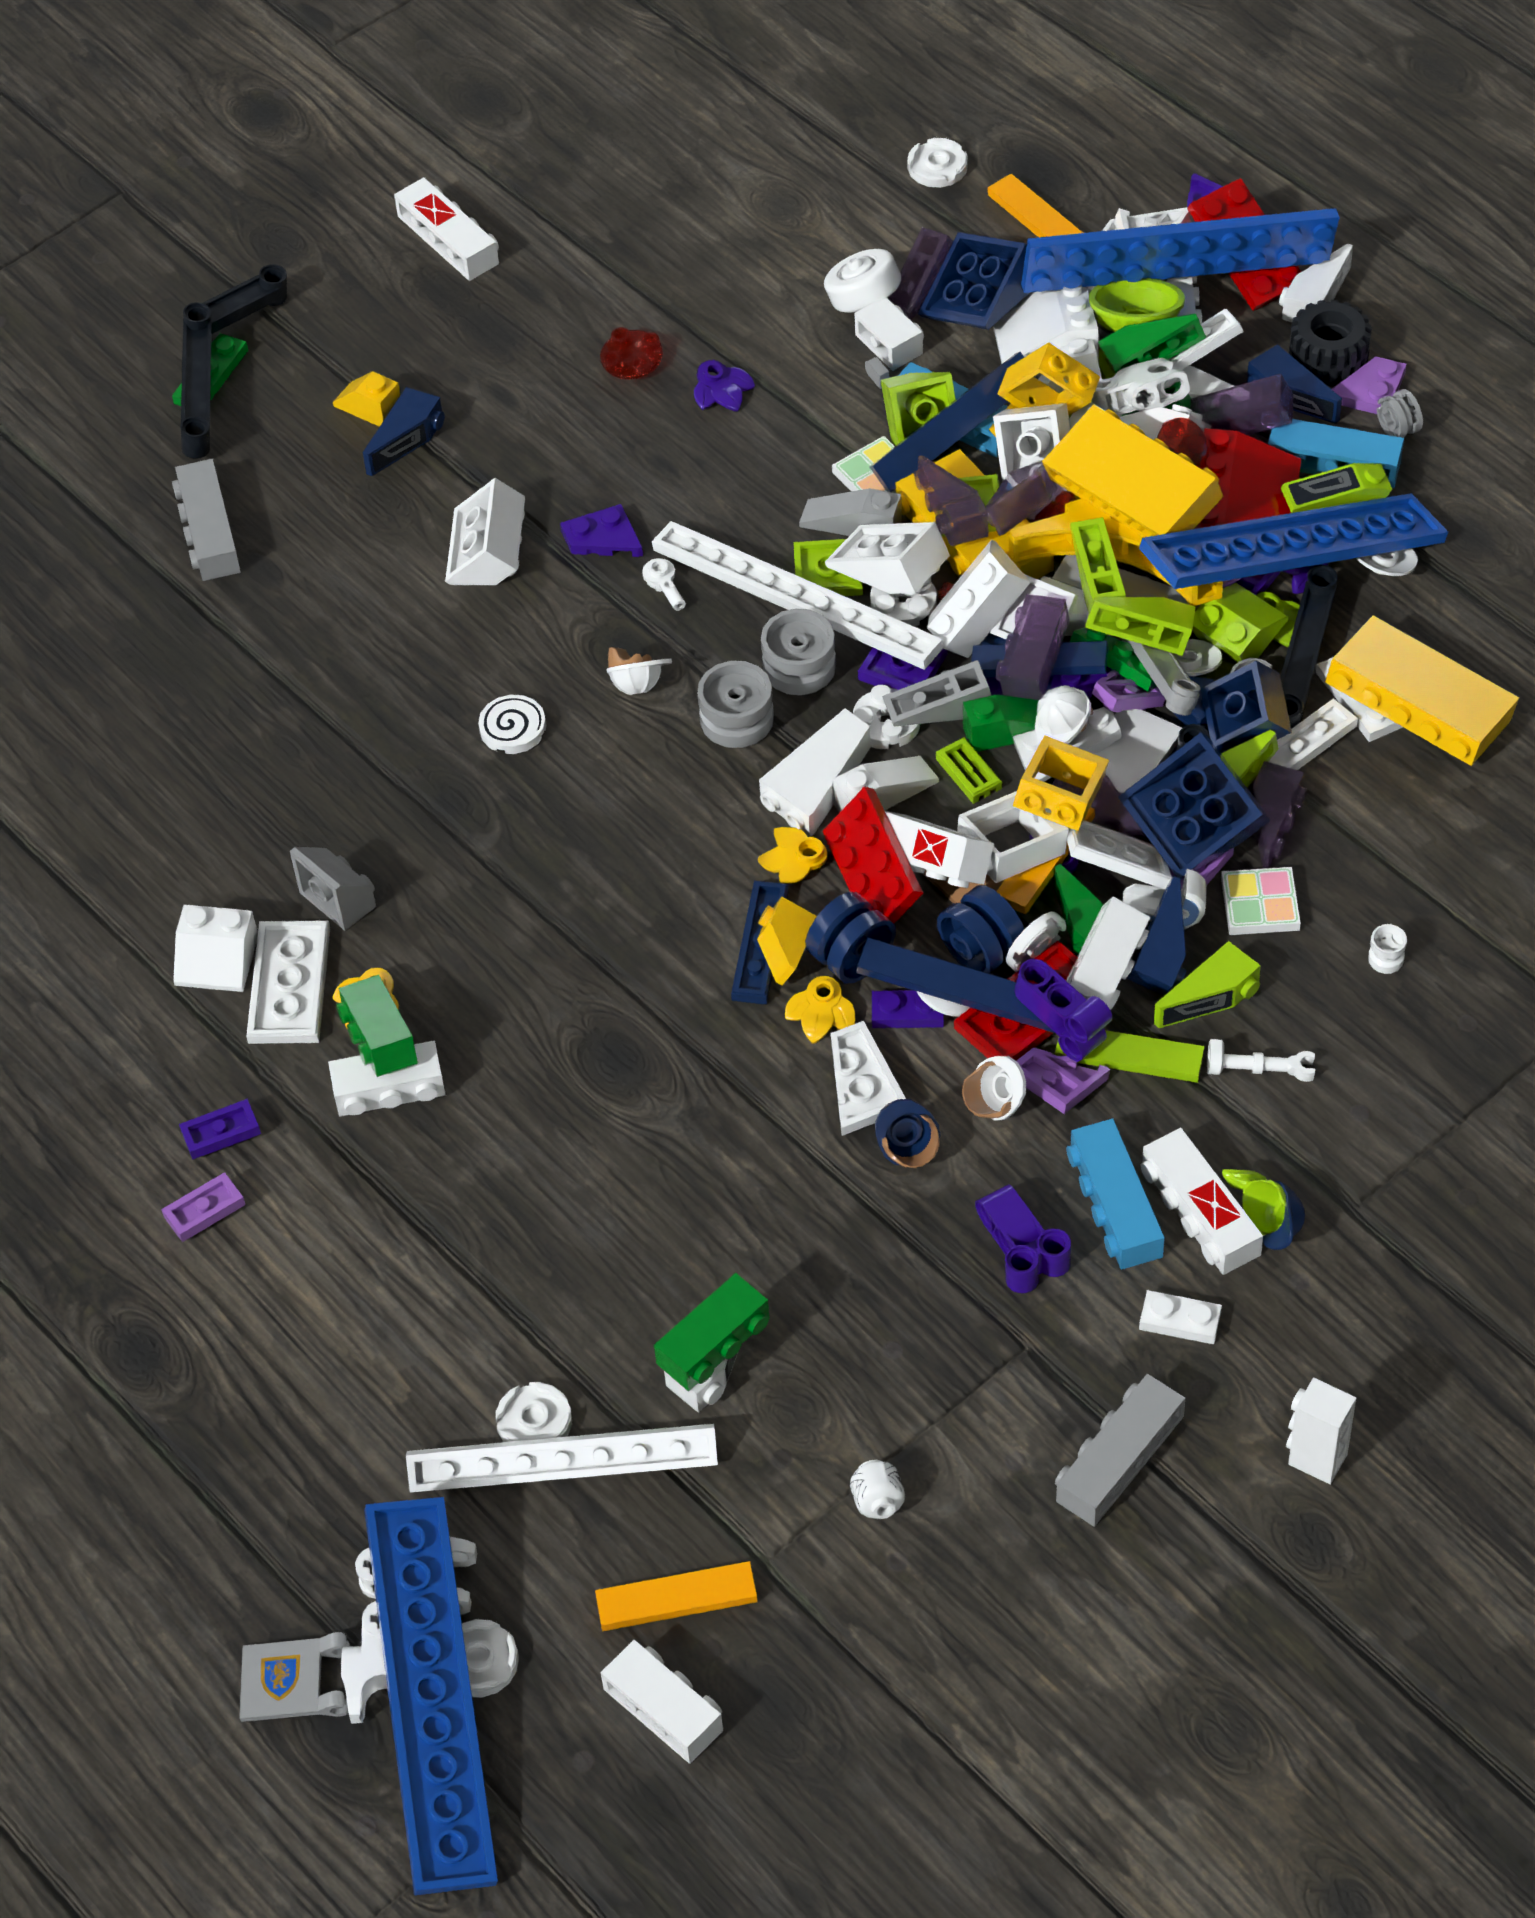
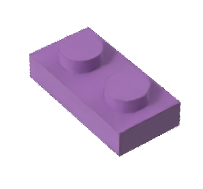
M224 1172L161 1210L179 1239L184 1242L243 1207L245 1201Z

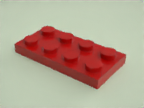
M1241 178L1190 203L1187 208L1195 222L1265 215ZM1298 266L1230 272L1229 275L1252 311H1255L1280 298L1284 287L1289 288L1294 277L1301 273V270Z
M864 786L822 832L849 891L857 892L874 907V910L880 911L894 924L923 894V891L875 789Z
M1057 940L1034 959L1047 963L1062 978L1067 980L1077 956ZM1017 971L1007 980L1016 982L1019 971ZM1029 980L1030 983L1038 984L1035 981ZM969 1008L954 1020V1029L987 1058L1010 1056L1017 1061L1053 1034L1050 1031L974 1008Z

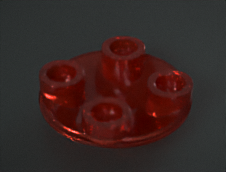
M619 327L612 331L611 338L603 345L600 353L601 364L610 375L629 380L638 379L653 372L659 366L663 356L660 339L656 333L628 330L624 327Z
M1179 417L1165 421L1157 438L1163 441L1170 451L1177 455L1183 453L1192 460L1195 466L1202 470L1206 468V460L1209 457V445L1202 429L1195 422L1187 418Z

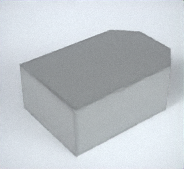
M874 357L865 362V369L868 376L882 389L881 380L889 378V371L877 357Z

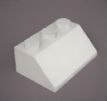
M494 478L454 508L446 583L450 585H497L505 578L515 574L519 567L518 556L522 541V521L525 516L524 495Z
M991 539L929 615L927 629L932 635L942 639L945 650L969 658L972 654L973 646L979 645L1031 582L998 543Z

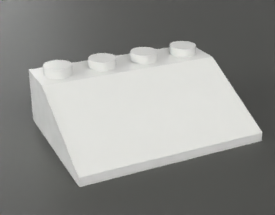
M1080 285L1073 289L1063 287L1060 290L1030 292L993 325L1001 364L1017 352H1021L1026 357L1048 342L1059 349L1075 339H1093L1099 363L1098 326L1094 311L1089 304L1087 287Z

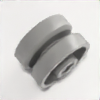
M796 608L782 611L769 619L763 627L761 635L763 671L768 674L770 682L775 689L791 695L815 693L827 686L834 677L836 669L835 634L831 623L823 615L812 610Z
M727 661L717 664L705 672L699 681L697 693L698 705L700 707V724L704 734L714 743L728 748H743L754 745L765 738L773 727L774 719L772 684L768 674L759 666L746 661Z

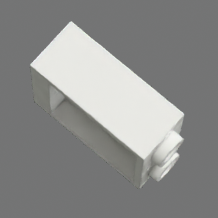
M1017 791L962 813L958 818L957 832L986 841L989 840L985 835L1016 822H1019L1034 838L1001 853L993 846L987 874L995 883L1064 855L1066 850L1068 828L1014 807L1013 802ZM1045 808L1046 812H1052L1049 808Z

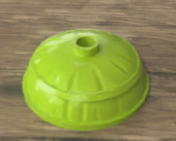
M1145 278L1138 282H1128L1126 280L1110 282L1103 286L1097 285L1089 294V304L1095 313L1098 323L1103 328L1116 332L1128 325L1178 317L1185 304V295L1181 289L1171 283Z

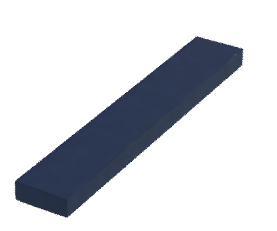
M1021 352L1015 353L869 466L887 492L894 491L896 489L895 482L925 467L1006 404L1008 401L997 393L1007 368L1023 359V354Z
M867 937L856 973L1055 1033L1018 1000L1014 992L1016 982ZM1054 1004L1058 1007H1064L1061 1004Z

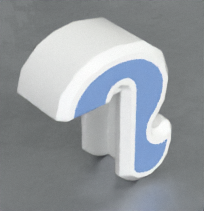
M1190 869L1186 870L1181 889L1184 929L1199 923L1206 909V881L1198 872ZM1135 883L1123 891V902L1150 917L1149 921H1152L1165 889Z

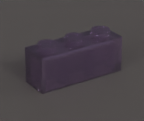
M1277 374L1192 398L1190 409L1192 412L1203 415L1201 421L1211 425V429L1233 430L1250 435L1292 423L1293 393L1282 374Z
M1026 594L1023 606L1018 607L1016 610L1013 634L1009 633L1006 639V655L1004 660L998 662L996 669V679L1001 683L1003 695L1040 700L1044 696L1070 621L1066 599Z

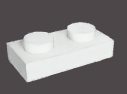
M1147 1290L1139 1330L1214 1344L1222 1305Z

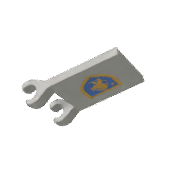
M335 1632L315 1639L243 1645L240 1695L241 1722L319 1714L340 1717L348 1714L347 1699H345L342 1691H331L320 1695L321 1656L342 1658V1648L350 1647L349 1641H346V1635L342 1632Z

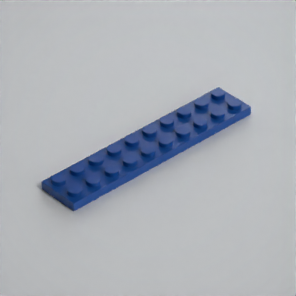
M1333 208L1028 238L1021 285L1024 293L1060 290L1063 287L1073 289L1080 285L1082 287L1103 286L1115 281L1127 280L1128 282H1138L1145 278L1160 280L1319 264L1330 260L1340 217L1337 209Z
M1410 493L1144 537L1141 540L1139 549L1174 589L1445 543L1448 531Z
M444 1497L366 1504L364 1512L414 1896L496 1886L498 1882Z

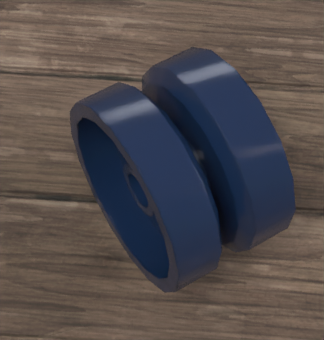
M977 885L962 897L960 903H953L937 917V928L941 939L961 966L987 974L992 973L1003 963V959H1006L1010 947L1024 930L1021 920L1005 898L994 889L985 885Z
M847 892L827 904L815 918L805 940L806 950L823 965H828V969L844 983H855L866 977L856 973L867 937L893 945L896 936V926L880 911L874 910V907L857 892Z

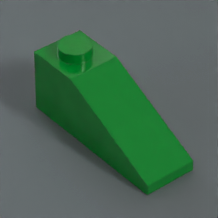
M1190 314L1124 326L1098 341V345L1107 364L1115 375L1122 368L1158 358L1170 359L1204 340L1206 335L1197 315Z
M991 695L964 701L963 729L967 741L977 752L1014 744L1013 736L1035 730L1037 703L1040 699Z
M1058 864L1055 866L1054 889L1066 922L1073 951L1078 957L1104 904L1064 866Z

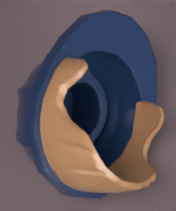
M897 1099L888 1103L880 1110L875 1121V1134L878 1146L885 1158L894 1165L911 1168L921 1167L925 1163H929L935 1157L936 1152H938L941 1136L939 1124L925 1107L911 1099Z

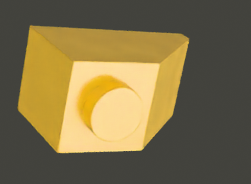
M372 371L350 382L333 401V406L380 427L401 395L399 383Z
M781 897L774 907L768 905L758 921V924L763 927L757 938L776 983L782 986L797 968L806 947L805 940L808 930L817 917L784 897Z

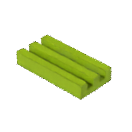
M965 737L936 751V760L973 804L978 802L979 797L982 795L984 798L990 796L991 790L994 789L997 792L1002 789V781ZM960 749L986 779V783H983L973 771L972 766L962 758L957 750Z

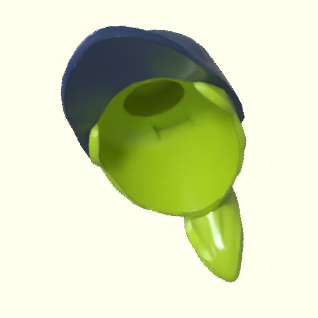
M1224 1169L1222 1175L1232 1188L1243 1190V1210L1263 1235V1244L1272 1250H1281L1288 1247L1292 1242L1293 1236L1302 1229L1305 1221V1209L1296 1193L1283 1182L1267 1180L1266 1177L1258 1172Z

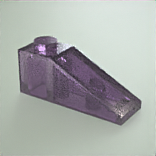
M924 227L921 228L900 272V285L888 297V300L894 305H898L904 315L910 320L919 312L953 243V240L948 235Z

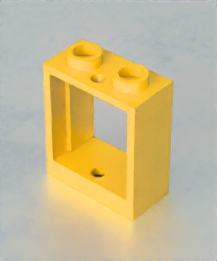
M1048 342L1007 368L997 394L1018 408L1067 403L1069 416L1091 403L1100 376ZM1041 373L1065 390L1058 393L1034 376ZM1029 398L1033 400V404L1029 402Z
M1044 735L1020 780L1013 806L1079 831L1101 787L1109 760ZM1040 772L1082 788L1084 792L1080 796L1035 779V777ZM1045 808H1049L1052 812H1046Z

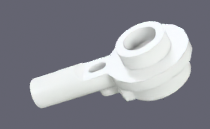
M661 558L652 559L647 562L642 571L643 578L647 584L656 591H663L674 610L679 611L683 609L686 603L673 584L675 577L674 565L670 561Z

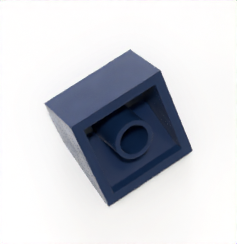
M1254 661L1201 688L1210 739L1218 750L1234 748L1268 730L1276 733L1277 740L1292 733L1280 673L1258 661Z

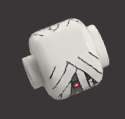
M880 1460L864 1462L851 1477L850 1488L859 1512L866 1517L875 1519L888 1518L899 1510L904 1503L905 1491L899 1473L895 1466L888 1462Z

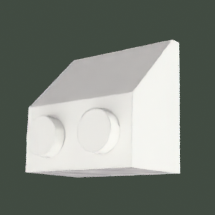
M183 905L175 938L174 985L243 992L258 938L253 912L250 910Z

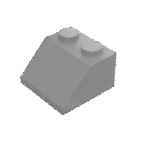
M294 847L290 850L299 893L344 931L376 907L373 894L375 888L370 879L363 874L359 876L341 855L335 856L327 848Z

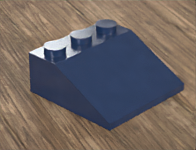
M958 232L918 315L924 318L989 330L1029 294L1023 292L1021 285L1027 244Z
M1201 732L1118 796L1119 800L1180 880L1185 877L1187 869L1198 870L1244 842L1271 821L1212 740Z

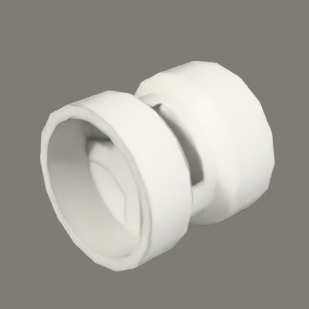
M1392 924L1378 926L1371 935V947L1368 955L1369 964L1380 973L1391 974L1397 972L1404 963L1407 936L1398 926Z

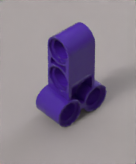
M1029 959L1023 962L1020 966L1014 989L1015 996L1059 1036V1045L1070 1059L1076 1062L1081 1061L1106 1040L1107 1034L1104 1027L1112 1021L1111 1010L1103 1000L1096 996H1090L1086 999L1042 960ZM1029 980L1035 981L1038 984L1030 983ZM1054 1004H1061L1064 1007H1058Z
M1008 1184L975 1201V1207L982 1223L1005 1254V1280L1007 1286L1016 1293L1031 1292L1037 1287L1039 1274L1041 1273L1050 1277H1059L1068 1272L1071 1267V1239L1069 1235L1060 1229L1044 1230L1011 1185ZM1049 1252H1059V1253H1058V1254H1051V1253H1049ZM1019 1268H1026L1027 1270H1017V1269H1019Z

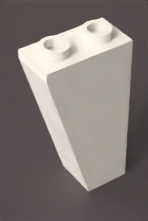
M846 708L759 779L760 800L769 811H775L785 818L792 828L804 831L809 837L814 835L834 805L833 779L859 766L871 748L870 726Z

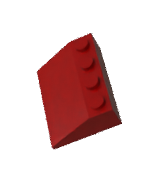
M1205 428L1199 468L1202 470L1208 468L1217 475L1223 497L1194 529L1291 513L1281 487L1284 483L1299 479L1301 458L1239 431Z

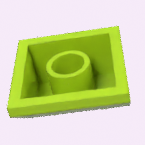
M950 372L908 373L881 380L890 438L895 446L956 400Z
M1235 582L1223 588L1222 598L1199 606L1195 612L1192 631L1198 639L1215 645L1224 656L1237 664L1239 661L1247 658H1258L1289 618Z

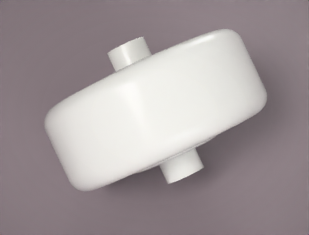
M869 249L855 253L836 264L826 275L824 288L836 310L852 313L873 302L891 296L900 285L901 273L890 252L884 249Z

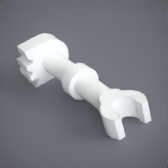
M1210 1039L1207 1052V1074L1220 1075L1223 1068L1252 1070L1253 1074H1262L1263 1071L1287 1072L1301 1081L1309 1082L1314 1079L1315 1069L1305 1068L1302 1065H1313L1315 1053L1303 1051L1288 1058L1266 1057L1260 1052H1253V1056L1224 1054L1223 1040Z

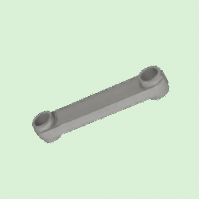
M1122 639V641L1131 644L1134 653L1166 699V707L1173 713L1190 715L1199 699L1200 686L1189 679L1171 652Z

